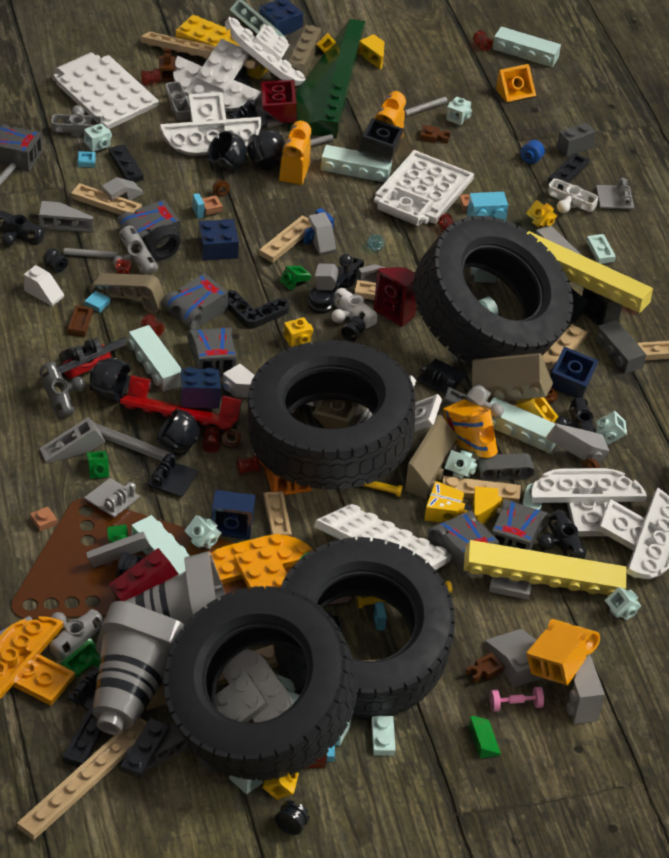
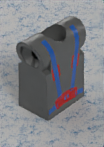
M0 124V163L8 166L10 163H14L16 168L30 171L43 152L42 132L17 127L11 128L7 124Z
M165 200L139 208L134 213H122L116 221L120 229L125 226H133L144 243L147 235L153 229L162 225L172 227L180 237V219ZM134 229L130 230L132 234H136ZM170 237L161 240L157 246L167 243ZM137 247L136 251L140 252L141 247Z
M203 273L179 288L178 292L173 291L166 294L161 301V305L190 330H196L200 327L201 323L205 324L228 311V291Z
M233 327L187 331V340L190 349L194 352L196 369L213 368L219 370L220 377H223V373L236 366L237 356L232 340Z
M503 499L501 513L492 530V535L499 541V545L532 550L537 535L545 528L550 514Z
M471 510L428 529V536L432 543L445 548L452 555V563L463 575L470 573L469 571H464L465 548L470 540L499 545V541L479 521H476V517Z

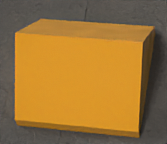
M529 64L498 71L496 90L505 102L536 96Z

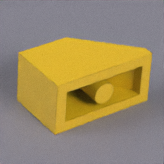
M374 34L359 41L358 54L378 69H382L385 42Z
M544 397L519 399L515 404L516 407L553 423L558 418Z
M475 486L473 513L476 521L483 525L496 516L497 508H501L502 497L498 496V488Z

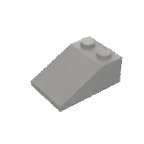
M518 629L485 640L484 643L489 651L505 666L503 673L513 688L542 679L532 675L530 672L526 653L536 642V639L524 630Z
M590 654L586 655V660L576 673L573 689L570 690V702L567 703V713L572 717L574 724L598 721L605 695Z

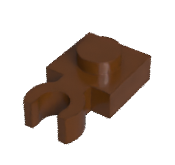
M423 125L420 140L436 143L438 140L448 144L451 132L446 130L439 131L440 128Z
M491 652L476 660L475 666L467 667L465 675L475 674L472 676V683H477L482 676L488 680L504 671L505 666Z

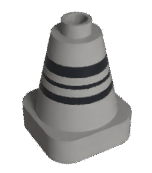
M209 551L185 557V572L125 602H130L168 616L185 625L191 617L195 619L194 614L202 607L208 608L206 604L216 598L220 601V596L225 595Z
M116 601L111 603L95 647L100 655L92 713L98 720L97 727L101 731L111 735H119L123 729H130L134 726L164 683L165 665L167 657H169L168 653L172 644L175 643V638L180 630H184L183 623L130 602Z

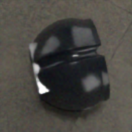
M259 131V135L253 134L248 139V156L253 163L264 170L281 164L285 141L277 131Z
M223 131L218 134L219 138L214 137L211 141L207 156L216 168L234 172L248 160L244 140L236 133Z
M117 358L100 360L90 370V390L94 391L103 400L120 401V397H124L129 386L131 376L128 373L131 372L130 365Z
M176 408L171 413L172 418L168 417L163 423L155 441L162 449L171 453H181L185 456L197 441L200 427H198L195 418L190 413Z

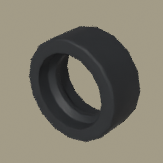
M162 225L156 227L147 235L145 245L154 259L164 260L176 253L181 239L172 227ZM170 237L165 245L156 248L161 240Z

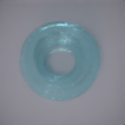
M373 234L367 240V245L373 250H380L384 247L385 241L381 235Z

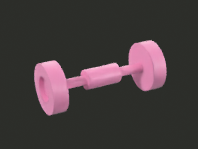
M534 687L533 696L520 694L509 695L508 698H500L498 690L490 691L489 699L492 712L500 711L501 702L515 704L525 703L526 700H533L535 708H543L544 706L542 687Z

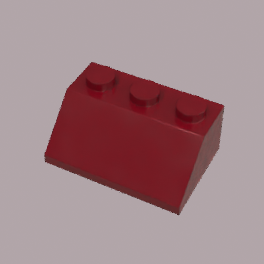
M294 80L261 82L263 109L279 122L292 123L297 121Z
M406 267L379 268L377 270L373 310L401 327L415 316L416 301L413 288L415 272Z
M157 548L111 582L109 587L118 601H126L179 575V573L162 551Z

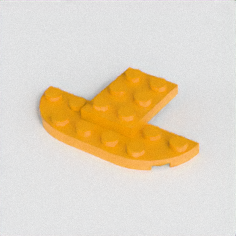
M274 534L216 549L211 555L222 585L244 579L250 591V587L258 586L280 588L287 575L284 568L294 566L305 553L313 549L295 537Z
M43 616L29 621L23 619L9 626L0 635V699L13 686L52 706L75 679V672L40 655L64 627L63 621Z

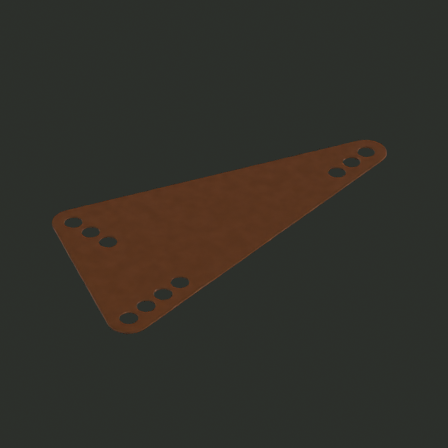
M84 498L73 501L13 598L11 607L14 614L22 619L30 616L32 620H35L38 617H51L53 613L61 612L66 618H75L85 615L90 609H94L101 616H106L111 603L118 601L109 584L117 579L116 570L120 559L94 568L88 560L86 552L109 544L107 527L126 524L128 536H131L132 524L149 516L125 509L116 517H113ZM88 506L93 509V513L90 516H82L78 512L79 509ZM156 519L162 523L168 533L174 536L175 541L186 549L189 556L209 551L212 553L218 548L235 544L218 538L217 542L210 549L205 547L198 548L191 542L192 538L185 532V527ZM84 521H90L94 524V528L90 531H84L80 528V524ZM84 536H92L96 541L91 546H85L81 543V539ZM143 551L131 554V556H141L142 559L147 556ZM292 567L284 568L287 574ZM244 579L223 584L225 594L230 592L235 594V590L248 588ZM355 595L338 598L328 605L346 604ZM88 597H97L100 600V604L97 607H89L85 604V600ZM68 598H76L80 604L76 608H68L64 602ZM47 599H55L59 605L55 609H47L43 603ZM26 600H35L38 603L37 608L34 610H26L22 605Z

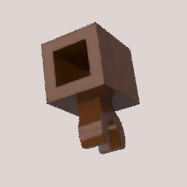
M164 49V56H159V81L175 82L173 72L176 71L175 57L171 56V49Z

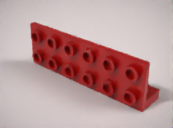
M133 375L130 377L127 395L120 399V403L125 404L124 407L136 409V407L143 408V411L147 413L157 411L161 412V415L165 417H172L171 413L178 408L190 413L201 425L209 426L210 424H215L217 428L228 430L238 423L242 405L241 399L223 396L220 413L217 414L150 399L147 396L151 379Z

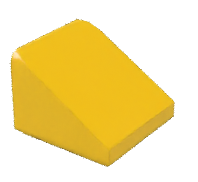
M327 33L316 45L325 53L336 42Z

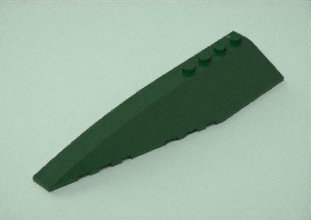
M349 19L335 38L336 43L324 53L298 89L296 96L297 121L307 122L311 127V135L326 136L332 134L333 138L338 137L359 51V41L362 39L366 21ZM297 121L289 123L288 131L291 130L292 125Z

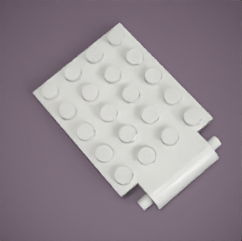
M90 52L55 68V74L52 75L56 84L89 115L101 116L102 124L107 129H111L159 106V100L109 55L100 58L99 55Z
M413 150L375 193L374 203L378 204V210L416 226H420L422 222L425 224L428 222L436 224L474 179V174Z

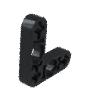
M227 290L228 310L247 328H257L289 313L290 303L287 299L278 298L253 308L238 292ZM237 308H244L246 310L240 311ZM263 312H269L271 314L265 315L263 314Z

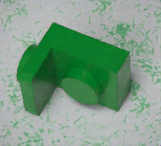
M286 266L280 282L289 290H293L297 282L310 281L312 275L301 266Z
M106 451L86 452L90 478L109 477V462Z
M126 524L106 528L109 544L129 537Z

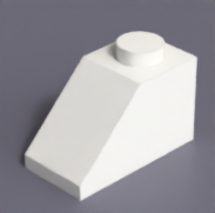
M35 265L24 274V291L50 306L55 305L64 297L54 278L46 270Z
M238 364L223 373V388L234 397L248 398L254 374L243 365Z

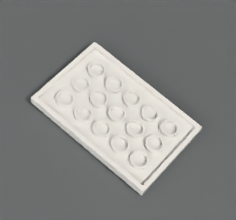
M353 504L317 519L314 526L340 540L355 537L357 541L358 537H370V541L373 538L385 540V544L388 541L399 544V549L404 546L412 550L413 555L417 553L426 560L425 563L428 562L435 570L449 563L452 557L445 548L434 546L427 539L417 538L410 531L401 530L395 527V524L392 522L382 521L378 519L377 515L366 513L359 506Z

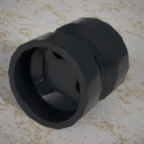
M55 248L49 249L43 257L44 263L51 266V269L56 273L64 271L68 266V259Z
M357 316L351 317L341 329L342 336L348 341H356L366 328L365 322Z

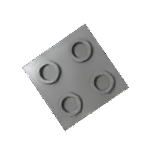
M620 178L618 185H596L600 208L634 209L631 189L628 186L627 179Z
M109 478L85 496L84 499L109 515L116 517L139 499L140 495L135 493L136 485L133 482H127L123 486Z

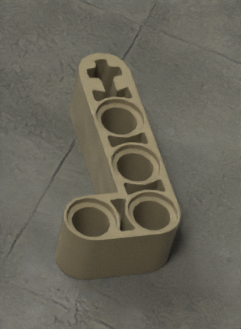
M101 273L90 286L91 293L96 291L109 298L141 299L144 309L152 314L158 312L161 307V301L165 296L159 279L153 275Z

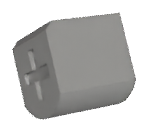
M335 264L317 265L315 274L317 290H333L335 288L338 277V268Z

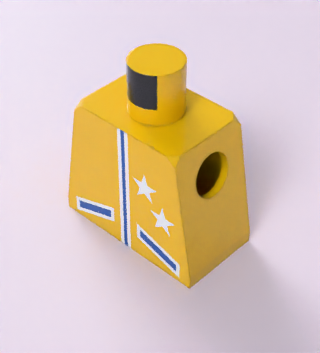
M435 481L426 506L424 520L442 523L453 519L459 514L472 511L473 505L463 503V491Z

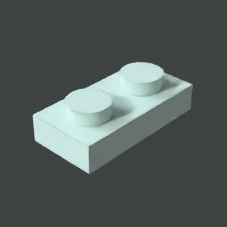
M604 234L587 236L586 242L598 263L615 262L616 256Z
M372 716L373 755L395 756L393 716Z

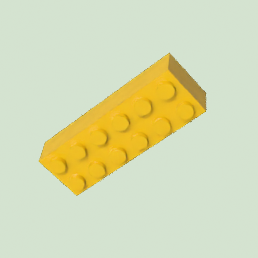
M192 15L176 29V38L217 46L219 41L223 39L239 46L232 38L230 29L227 30L226 27L202 19L199 16ZM262 64L254 69L246 68L248 76L258 80L268 71Z

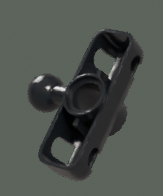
M3 210L0 211V220H4L0 231L5 232L1 237V242L5 246H12L15 238L33 245H39L43 241L45 232L42 227L27 221L24 215H12ZM29 231L35 233L33 240L28 238Z
M349 254L340 256L339 263L341 266L337 267L338 277L336 286L332 290L333 293L339 288L347 290L354 284L358 278L359 268L364 267V260L356 257L352 258Z
M577 397L570 403L569 412L572 421L563 416L556 418L554 421L555 424L596 433L593 423L594 415L587 406V400L583 397Z
M563 510L554 511L548 520V525L554 537L549 534L541 535L538 539L539 546L542 549H550L553 545L558 544L565 556L585 560L586 549L583 548V544L578 536V528L571 523ZM557 520L552 526L551 521ZM567 549H573V551L568 556Z

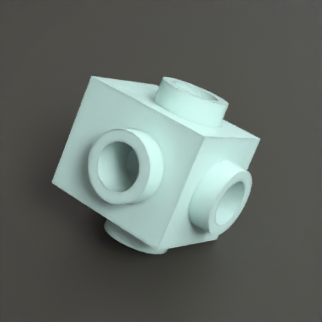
M459 97L449 102L446 120L462 125L471 116V102Z
M102 123L84 129V143L92 152L110 146L112 134Z
M615 411L596 421V433L602 434L608 445L627 435L626 421Z
M451 450L445 469L453 471L452 475L455 477L464 478L466 476L470 478V475L475 473L477 467L476 459L471 457L472 453L461 450V453Z
M197 515L185 529V532L192 538L191 542L198 548L205 547L210 549L221 535L214 521Z
M618 587L605 599L611 613L617 618L622 617L628 620L641 607L637 601L638 596L632 590L627 591L621 587Z

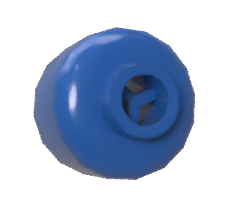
M529 140L520 150L521 158L528 164L537 163L545 154L544 146L538 140Z

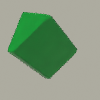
M90 638L59 664L75 672L76 678L93 664V656L98 654L95 648L96 644Z
M470 716L468 726L479 758L500 756L501 753L490 721Z

